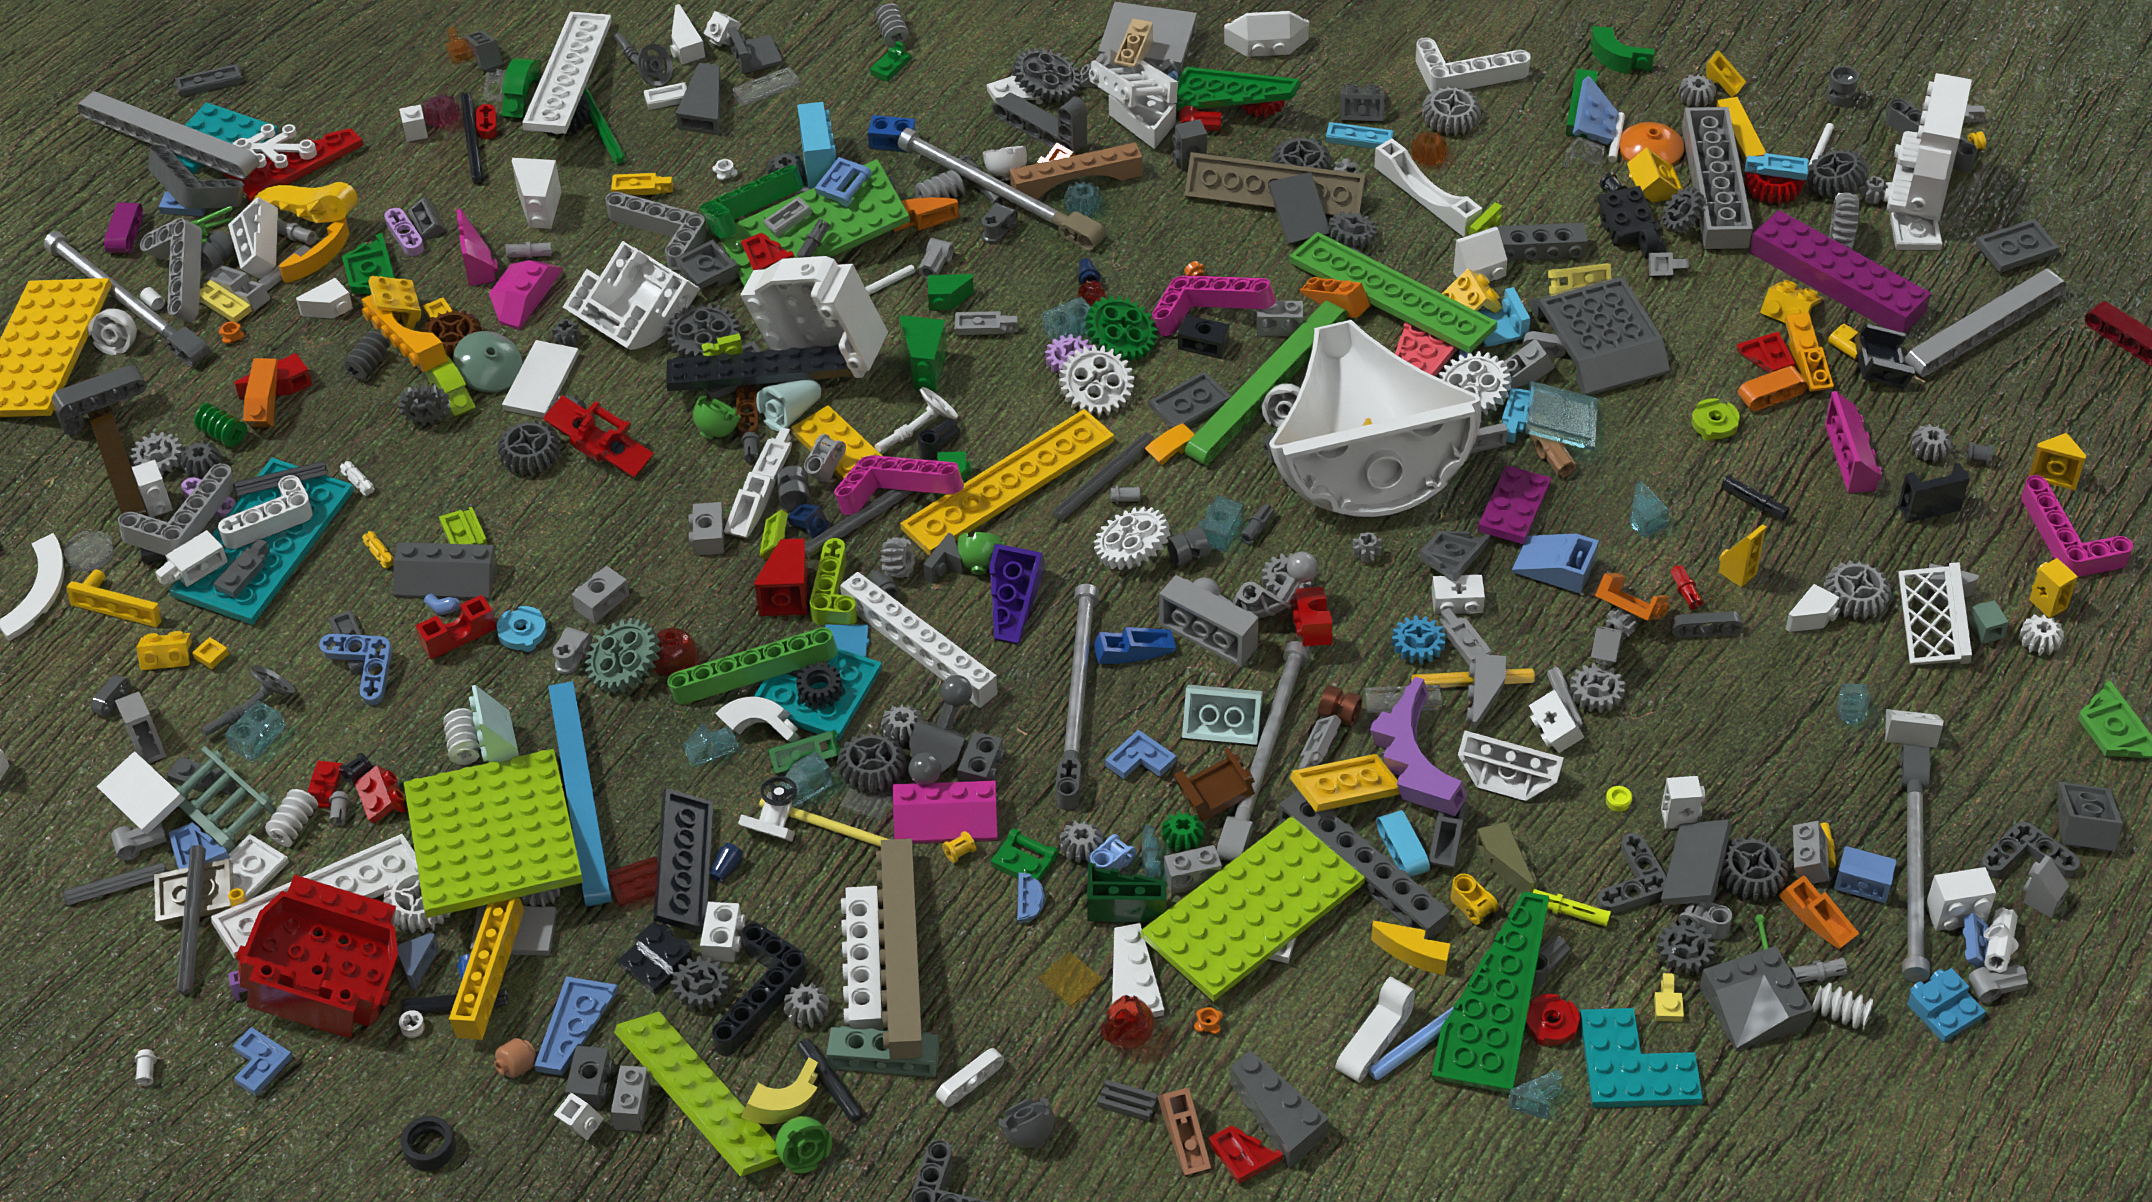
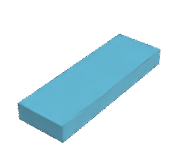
M1329 122L1326 142L1376 149V147L1391 138L1393 139L1394 131Z

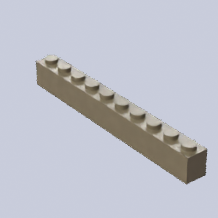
M912 838L881 840V851H876L877 866H882V870H877V885L883 886V889L878 890V905H883V909H878L879 925H884V929H879L880 945H885V949H880V964L886 965V970H881V986H886L887 990H881L882 1007L887 1006V1011H882L883 1028L888 1027V1032H883L884 1049H889L890 1060L922 1058Z

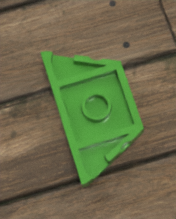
M2106 682L2100 693L2096 694L2091 699L2090 704L2081 710L2078 720L2105 756L2152 759V735L2112 682Z

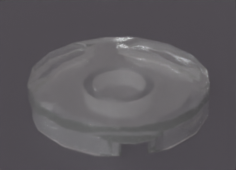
M90 530L74 535L68 540L67 548L64 550L69 566L79 571H92L101 568L110 561L114 554V546L109 535L102 531H97L96 533Z

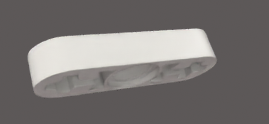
M995 1048L988 1049L943 1083L936 1093V1098L945 1107L954 1105L995 1074L1002 1067L1004 1057Z

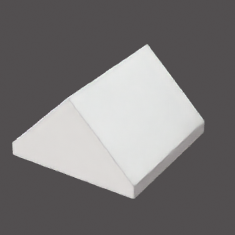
M1886 709L1885 742L1937 748L1944 721L1935 714Z

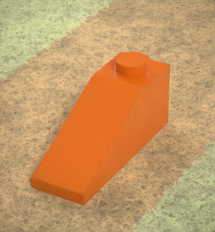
M253 359L244 399L243 421L250 427H274L277 359Z

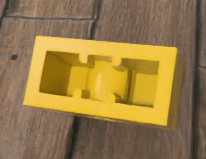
M2058 558L2039 566L2029 599L2049 619L2068 608L2078 578Z

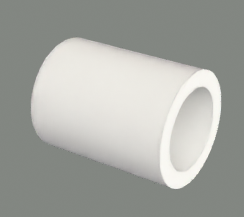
M147 287L142 290L140 299L152 310L158 311L164 306L165 299L153 288Z

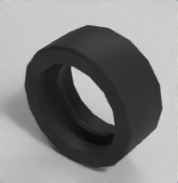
M423 1116L413 1120L402 1132L400 1141L406 1161L413 1168L420 1171H432L443 1167L455 1153L456 1143L450 1125L444 1119L436 1116ZM438 1133L443 1135L444 1143L435 1152L418 1154L412 1149L414 1141L423 1134Z

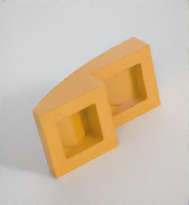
M1182 423L1157 437L1145 447V450L1162 466L1175 453L1179 452L1182 455L1185 452L1187 443L1195 434Z

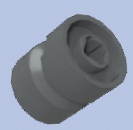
M1838 66L1831 71L1826 95L1827 101L1830 104L1838 107H1847L1854 102L1859 74L1854 68Z
M217 230L207 238L206 243L202 242L201 266L205 270L212 272L223 261H226L236 253L234 243L228 235Z
M788 466L780 470L777 478L779 503L782 508L794 511L801 503L809 504V483L806 470L800 466Z
M1200 527L1187 530L1184 535L1179 533L1167 538V550L1176 567L1191 563L1192 558L1199 560L1210 555L1208 539Z

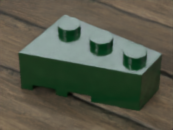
M1088 862L1087 921L1153 922L1166 912L1167 881L1135 874L1133 877L1121 874L1119 869L1111 868L1109 871L1097 868L1095 863Z

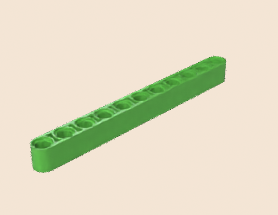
M1328 300L1323 302L1189 440L1185 448V455L1204 465H1208L1260 412L1266 395L1275 386L1286 384L1310 360L1313 349L1314 328L1344 322L1348 311Z

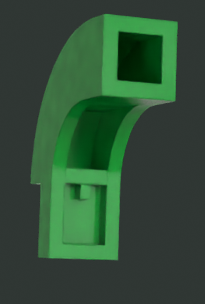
M513 58L511 60L502 86L504 98L501 116L518 119L525 118L528 90L531 82L539 83L541 61L527 58Z

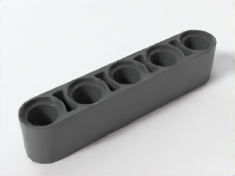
M1893 99L1889 103L1886 123L1901 134L1906 131L1918 133L1919 126H1924V124H1920L1923 111L1903 99ZM1961 136L1953 168L1961 172H1968L1973 168L1977 148Z

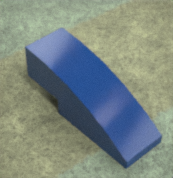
M1125 627L1123 633L1099 632L1094 643L1098 664L1142 661L1160 657L1176 650L1172 631L1167 629Z

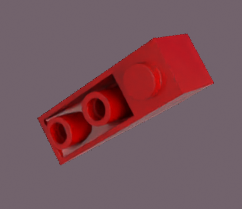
M297 353L278 361L276 396L291 395L313 385L309 370ZM250 374L234 381L237 396L240 400L245 399Z

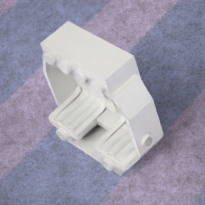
M1936 73L1934 82L1929 81L1926 95L1931 96H1926L1923 109L1927 111L1922 112L1920 124H1924V126H1919L1918 133L1904 132L1901 145L1896 144L1894 157L1898 158L1891 189L1886 188L1884 201L1888 202L1886 211L1940 221L1961 135L1972 82L1971 79Z
M827 256L782 259L765 270H754L740 295L770 349L787 350L793 347L800 349L839 344L841 354L855 378H862L865 372L870 370L888 334L854 265H837L835 259Z

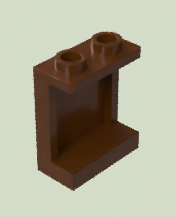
M1228 747L1223 749L1226 755L1224 760L1190 778L1186 776L1183 770L1174 774L1181 793L1194 813L1198 814L1201 822L1255 794L1252 783L1255 780L1249 769L1244 770L1242 768L1244 764L1238 753L1233 754Z

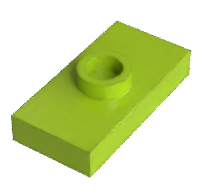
M783 510L766 519L759 555L765 560L771 556L780 539L785 538L788 513Z

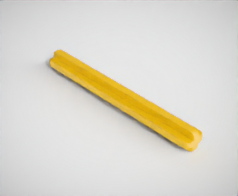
M1507 669L1504 684L1533 683L1535 680L1534 669ZM1469 672L1414 674L1411 677V682L1414 677L1424 679L1427 689L1473 685V678L1469 677Z

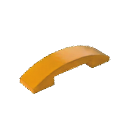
M346 217L335 221L327 227L328 236L300 257L294 253L278 265L284 283L299 280L316 272L341 251L349 236Z

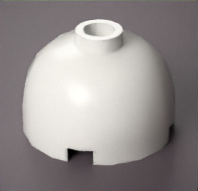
M1026 146L984 151V163L989 173L1002 177V181L1010 180V169L1026 166Z
M106 309L93 317L89 323L88 333L89 336L92 334L95 340L93 344L103 353L116 355L117 353L126 352L136 339L137 328L132 317L125 311Z
M1280 384L1275 386L1266 395L1262 404V413L1268 424L1271 425L1272 423L1274 426L1281 427L1297 399L1300 387L1293 384Z

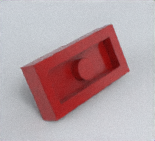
M317 761L307 791L317 800V808H331L329 798L336 792L342 776L339 767L343 765L342 763Z

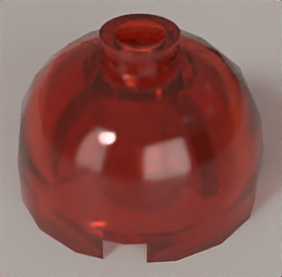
M676 627L666 628L657 633V638L660 640L657 645L661 650L656 652L660 658L652 662L656 666L652 668L655 672L669 677L675 672L695 666L698 661L697 646L690 634Z
M1123 995L1108 1008L1106 1012L1109 1016L1106 1024L1102 1022L1101 1032L1105 1041L1123 1050H1133L1139 1048L1151 1038L1155 1024L1154 1015L1150 1007L1143 1000L1135 995L1133 997Z

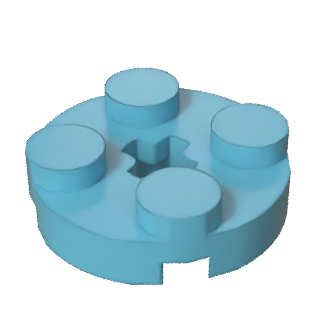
M520 606L518 610L511 613L508 610L501 615L497 622L500 643L514 650H523L525 652L534 650L536 645L544 639L547 632L546 622L542 613L530 606ZM523 625L526 626V629H524V630H518V629H516V628H522Z

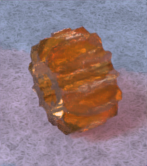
M1422 131L1421 134H1415L1410 145L1412 159L1417 160L1418 164L1425 163L1426 166L1429 163L1436 166L1437 162H1443L1448 149L1445 137L1440 136V132L1432 133V131L1429 133Z

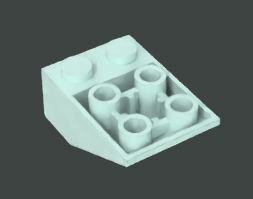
M473 685L474 696H470L469 700L479 745L483 746L480 747L483 761L502 762L519 756L509 710L478 686Z

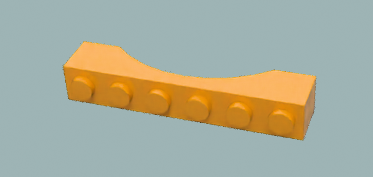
M372 294L361 299L364 306L362 313L367 321L370 320L376 330L380 329L382 335L386 339L389 338L394 348L398 347L402 355L408 357L414 367L417 366L424 373L448 361L442 341L433 333L413 331L403 327L398 323L401 316L400 312L378 310L374 305Z

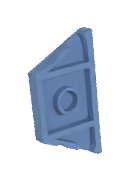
M1587 76L1582 81L1573 134L1579 136L1583 133L1590 140H1597L1608 145L1614 140L1618 111L1592 78Z

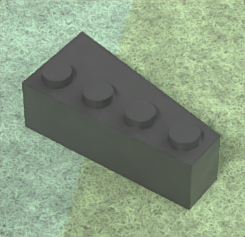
M1251 1050L1231 1066L1230 1084L1248 1110L1252 1111L1261 1129L1266 1131L1274 1148L1283 1153L1284 1162L1288 1168L1292 1167L1328 1135L1329 1118Z

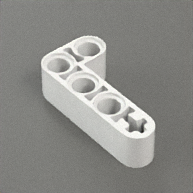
M294 475L283 477L278 484L281 497L221 520L218 528L224 546L229 549H236L309 520L313 513L308 495L299 478Z
M1389 977L1386 980L1379 994L1378 1005L1339 1056L1335 1066L1337 1071L1359 1083L1366 1077L1369 1066L1380 1058L1410 1017L1414 1006L1415 989L1393 977Z

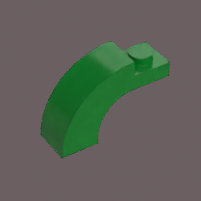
M1592 26L1591 51L1601 64L1611 70L1624 74H1630L1631 69L1652 71L1655 49L1624 45L1615 38L1614 28Z

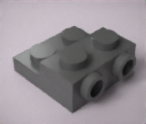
M713 240L674 258L675 265L700 290L713 283L720 287L738 278V264L734 259H730L724 248L718 246Z

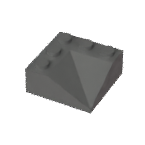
M1776 946L1703 969L1700 989L1736 1051L1809 1027L1813 1008Z

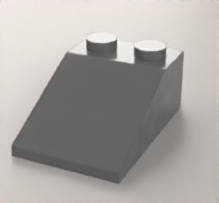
M2058 781L2059 832L2063 844L2073 848L2081 846L2090 847L2102 852L2107 850L2116 851L2123 823L2111 790L2109 788Z

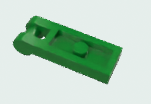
M836 729L768 749L774 773H780L839 755L841 746L838 747L836 737H838ZM826 741L828 750L821 752L819 742Z

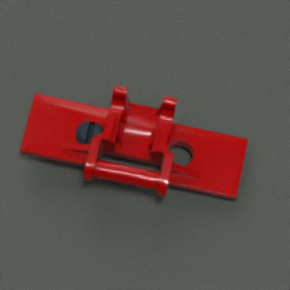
M562 395L543 417L545 422L570 437L569 442L572 447L597 463L601 460L604 462L608 461L633 478L638 475L654 456L653 452L625 435L631 427V422L621 420L601 407V403L595 401L586 410ZM595 414L618 429L616 431L609 429L607 433L595 425ZM575 421H583L578 429L573 427Z

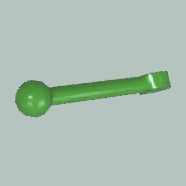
M1759 914L1755 917V922L1759 925L1763 949H1768L1764 928L1765 917Z

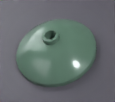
M479 331L465 336L457 344L453 355V363L462 375L466 385L477 391L495 393L504 391L512 386L522 367V357L516 345L505 336L490 331Z

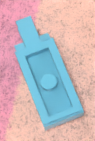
M1764 153V156H1747L1745 171L1760 175L1807 180L1809 160L1807 158Z
M1511 387L1502 417V423H1505L1508 429L1506 442L1514 443L1517 432L1523 433L1533 402L1534 391Z

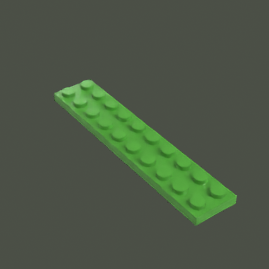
M1319 232L1315 233L1289 256L1291 264L1319 278L1341 281L1350 280L1351 282L1362 283L1370 304L1469 354L1497 329V321Z

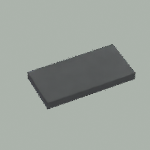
M1729 819L1680 824L1661 897L1664 905L1714 901L1732 827Z

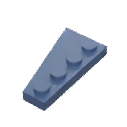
M566 976L534 1065L537 1072L563 1075L573 1060L576 1046L583 1045L617 994V985Z

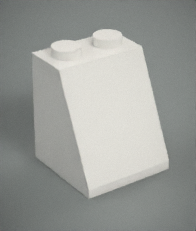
M512 158L517 191L529 228L551 229L561 196L556 160Z

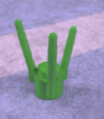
M231 206L199 220L191 221V223L202 229L203 243H206L207 239H204V237L208 236V228L226 224L234 220V218L230 217L205 224V222L231 211Z

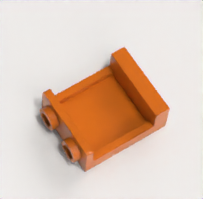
M1619 573L1604 574L1595 594L1596 597L1647 621L1659 620L1661 616L1665 617L1670 607L1668 603L1670 597L1666 595L1653 596L1649 604L1621 591L1626 576Z

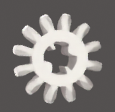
M2034 614L2031 619H2026L2020 631L2022 646L2029 647V653L2033 651L2038 652L2039 656L2043 652L2050 656L2053 651H2057L2064 638L2061 623H2055L2054 617L2051 619L2046 618L2045 614L2041 618Z

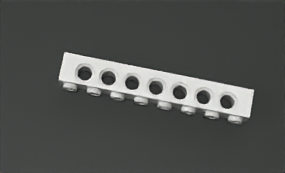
M856 572L840 585L841 595L851 596L856 601L857 616L943 681L951 675L966 677L973 689L970 701L981 708L997 695V677L993 672L862 574Z

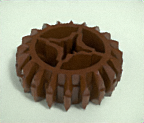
M457 309L450 313L448 310L445 314L438 313L436 318L430 317V322H426L425 327L422 329V332L433 333L442 341L445 353L452 361L457 344L465 336L483 331L478 318H475L473 314H467L465 310L459 313Z

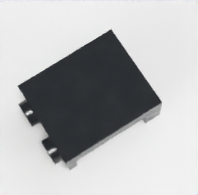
M1865 324L1854 338L1862 379L1902 389L1906 387L1915 375L1914 367L1904 365L1901 345L1906 339L1905 333Z
M1960 463L1954 464L1951 475L1920 482L1915 472L1907 473L1898 502V507L1907 523L1961 511L1967 485L1970 482L1969 474Z

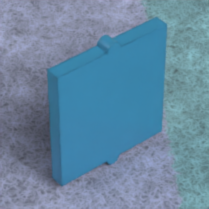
M825 624V628L832 631L837 648L866 657L867 645L870 644L868 625Z

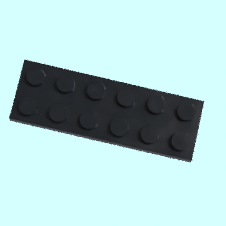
M668 788L662 793L653 921L702 934L708 903L714 801Z

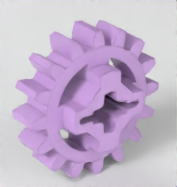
M1072 334L1069 335V338L1061 335L1059 341L1053 339L1052 344L1047 345V351H1045L1047 367H1051L1052 373L1059 371L1060 374V370H1063V362H1067L1068 355L1074 357L1076 349L1082 354L1084 346L1091 351L1093 345H1089L1088 339L1082 341L1080 335L1076 339L1073 338Z

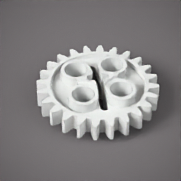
M1093 345L1091 351L1084 346L1082 354L1076 349L1074 357L1068 355L1067 362H1063V370H1060L1059 377H1061L1059 379V386H1063L1060 393L1067 394L1065 402L1072 400V409L1079 406V412L1085 409L1091 415L1092 412H1096L1098 417H1100L1101 411H1104L1107 416L1110 415L1111 409L1117 413L1119 405L1124 407L1126 400L1130 399V392L1133 391L1134 387L1132 385L1134 376H1130L1132 368H1126L1127 360L1120 361L1122 354L1113 356L1114 349L1107 353L1105 352V346H1102L1100 351H1098L1096 346ZM1100 364V365H1102L1104 368H1103V369H1098V368H1096L1094 365ZM1081 375L1085 379L1079 380L1075 376ZM1114 382L1117 384V386L1112 387L1108 385V383ZM1095 393L1098 395V397L1093 398L1090 397L1088 394Z
M1480 351L1474 357L1471 352L1470 354L1468 353L1467 358L1459 355L1460 361L1457 362L1452 359V366L1445 365V372H1439L1441 380L1452 385L1458 382L1462 389L1478 394L1481 399V412H1484L1485 415H1488V409L1490 408L1496 411L1495 404L1503 405L1502 398L1509 397L1507 391L1511 390L1510 383L1512 380L1508 367H1505L1504 361H1499L1497 356L1491 358L1488 352L1484 357L1481 356Z
M1142 507L1140 511L1133 508L1131 513L1125 510L1123 516L1115 515L1116 520H1108V527H1101L1102 533L1096 534L1098 539L1094 541L1096 545L1094 550L1100 562H1103L1105 566L1110 565L1111 569L1118 566L1119 570H1122L1125 565H1127L1128 569H1131L1135 563L1139 567L1141 561L1149 562V556L1156 557V550L1164 549L1162 544L1168 543L1166 537L1170 536V526L1164 514H1161L1159 510L1154 511L1152 507L1147 511L1145 507Z

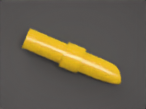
M1821 823L1820 825L1828 838L1829 867L1835 868V844L1831 836L1830 826L1828 823Z

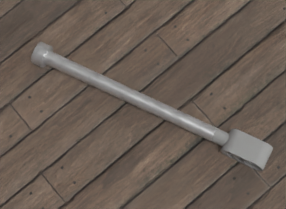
M1292 641L1286 646L1283 655L1286 664L1250 769L1255 780L1252 783L1255 794L1239 802L1234 817L1227 816L1216 850L1220 860L1232 862L1248 848L1253 831V822L1249 820L1300 667L1307 664L1310 655L1309 647L1303 646L1302 642Z

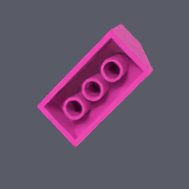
M1837 391L1831 393L1825 427L1847 492L1876 491L1878 481L1882 478L1881 468L1877 467L1875 462V451L1870 448L1869 434L1864 431L1863 416L1859 415L1855 404Z
M996 781L932 783L930 785L893 784L894 839L912 838V843L951 842L960 837L963 831H966L974 841L997 840Z

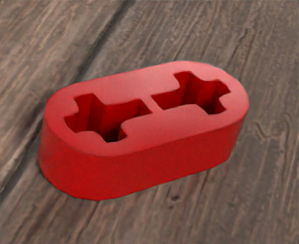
M483 104L476 110L477 131L482 139H491L497 135V115L495 107L491 104Z

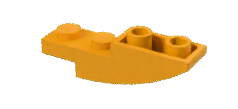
M1809 313L1786 315L1785 323L1790 337L1788 345L1798 372L1808 383L1807 388L1810 392L1833 389L1834 385L1822 347L1818 346Z

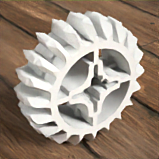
M415 867L412 873L408 874L404 870L403 877L395 876L396 883H388V890L384 891L385 900L383 901L396 906L394 926H399L403 932L408 928L412 934L417 929H420L423 933L425 928L428 927L434 930L436 923L443 925L444 918L450 917V913L426 918L418 870Z

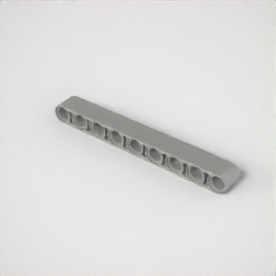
M2045 269L1916 346L1906 355L1904 362L1906 365L1914 367L1915 372L1921 377H1925L2055 299L2064 291L2067 283L2050 269Z

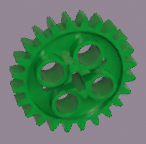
M1110 295L1107 300L1102 297L1099 302L1095 301L1088 310L1084 320L1086 321L1084 328L1088 330L1086 336L1092 337L1090 344L1097 343L1096 349L1098 351L1102 346H1105V352L1107 353L1114 349L1113 356L1122 354L1121 362L1126 357L1132 362L1134 358L1140 360L1143 355L1147 356L1155 344L1154 342L1157 339L1155 334L1158 329L1153 327L1155 321L1149 320L1152 314L1144 313L1145 306L1137 307L1138 301H1135L1133 304L1130 303V297L1123 301L1121 295H1118L1116 300Z

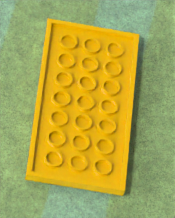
M109 278L28 281L0 338V417L52 415L54 411L52 396L56 391L63 389L89 336V323L100 312L111 289L112 283Z

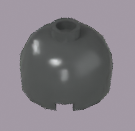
M1039 1097L1041 1102L1036 1103L1033 1102L1032 1098L1015 1104L1004 1112L1006 1118L998 1120L999 1126L1011 1144L1019 1148L1038 1149L1046 1144V1140L1051 1136L1055 1128V1117L1048 1099Z

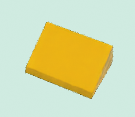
M2067 433L2038 443L2029 476L2039 475L2045 478L2048 484L2076 491L2086 454Z

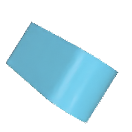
M1400 810L1376 818L1378 832L1396 867L1406 871L1410 877L1429 872L1430 864L1428 857L1405 813Z

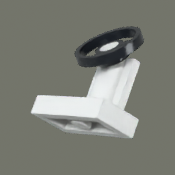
M772 777L761 786V796L765 803L760 819L741 815L738 824L745 828L792 842L795 832L784 828L792 801L797 796V786L794 781L787 777ZM774 782H785L793 788L786 789L783 786H776ZM769 785L771 792H768L766 796L764 790Z

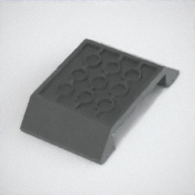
M1623 277L1609 278L1528 300V305L1537 319L1547 318L1577 367L1576 382L1585 397L1670 373L1663 338Z

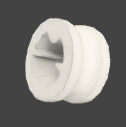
M407 1011L401 1015L399 1025L404 1036L415 1038L423 1033L425 1023L418 1011ZM412 1021V1023H416L417 1025L412 1027L411 1025H408V1023Z

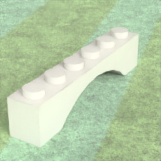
M1391 138L1376 147L1374 167L1460 235L1463 237L1469 235L1470 226L1482 215V207L1467 196H1454L1435 186L1419 170L1407 149Z

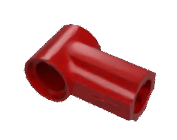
M1185 106L1179 112V124L1200 119L1205 130L1221 131V112H1200L1192 106Z

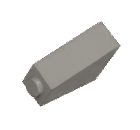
M136 692L115 700L137 754L148 764L167 757L151 715L140 693Z

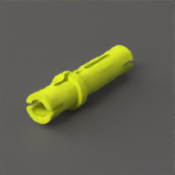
M1534 889L1533 893L1549 896L1548 909L1552 910L1553 914L1558 915L1559 912L1607 927L1611 911L1563 898L1562 894H1557L1556 896Z

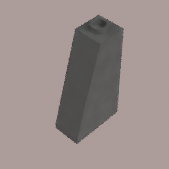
M699 62L676 111L677 127L680 130L719 135L721 116L720 66Z

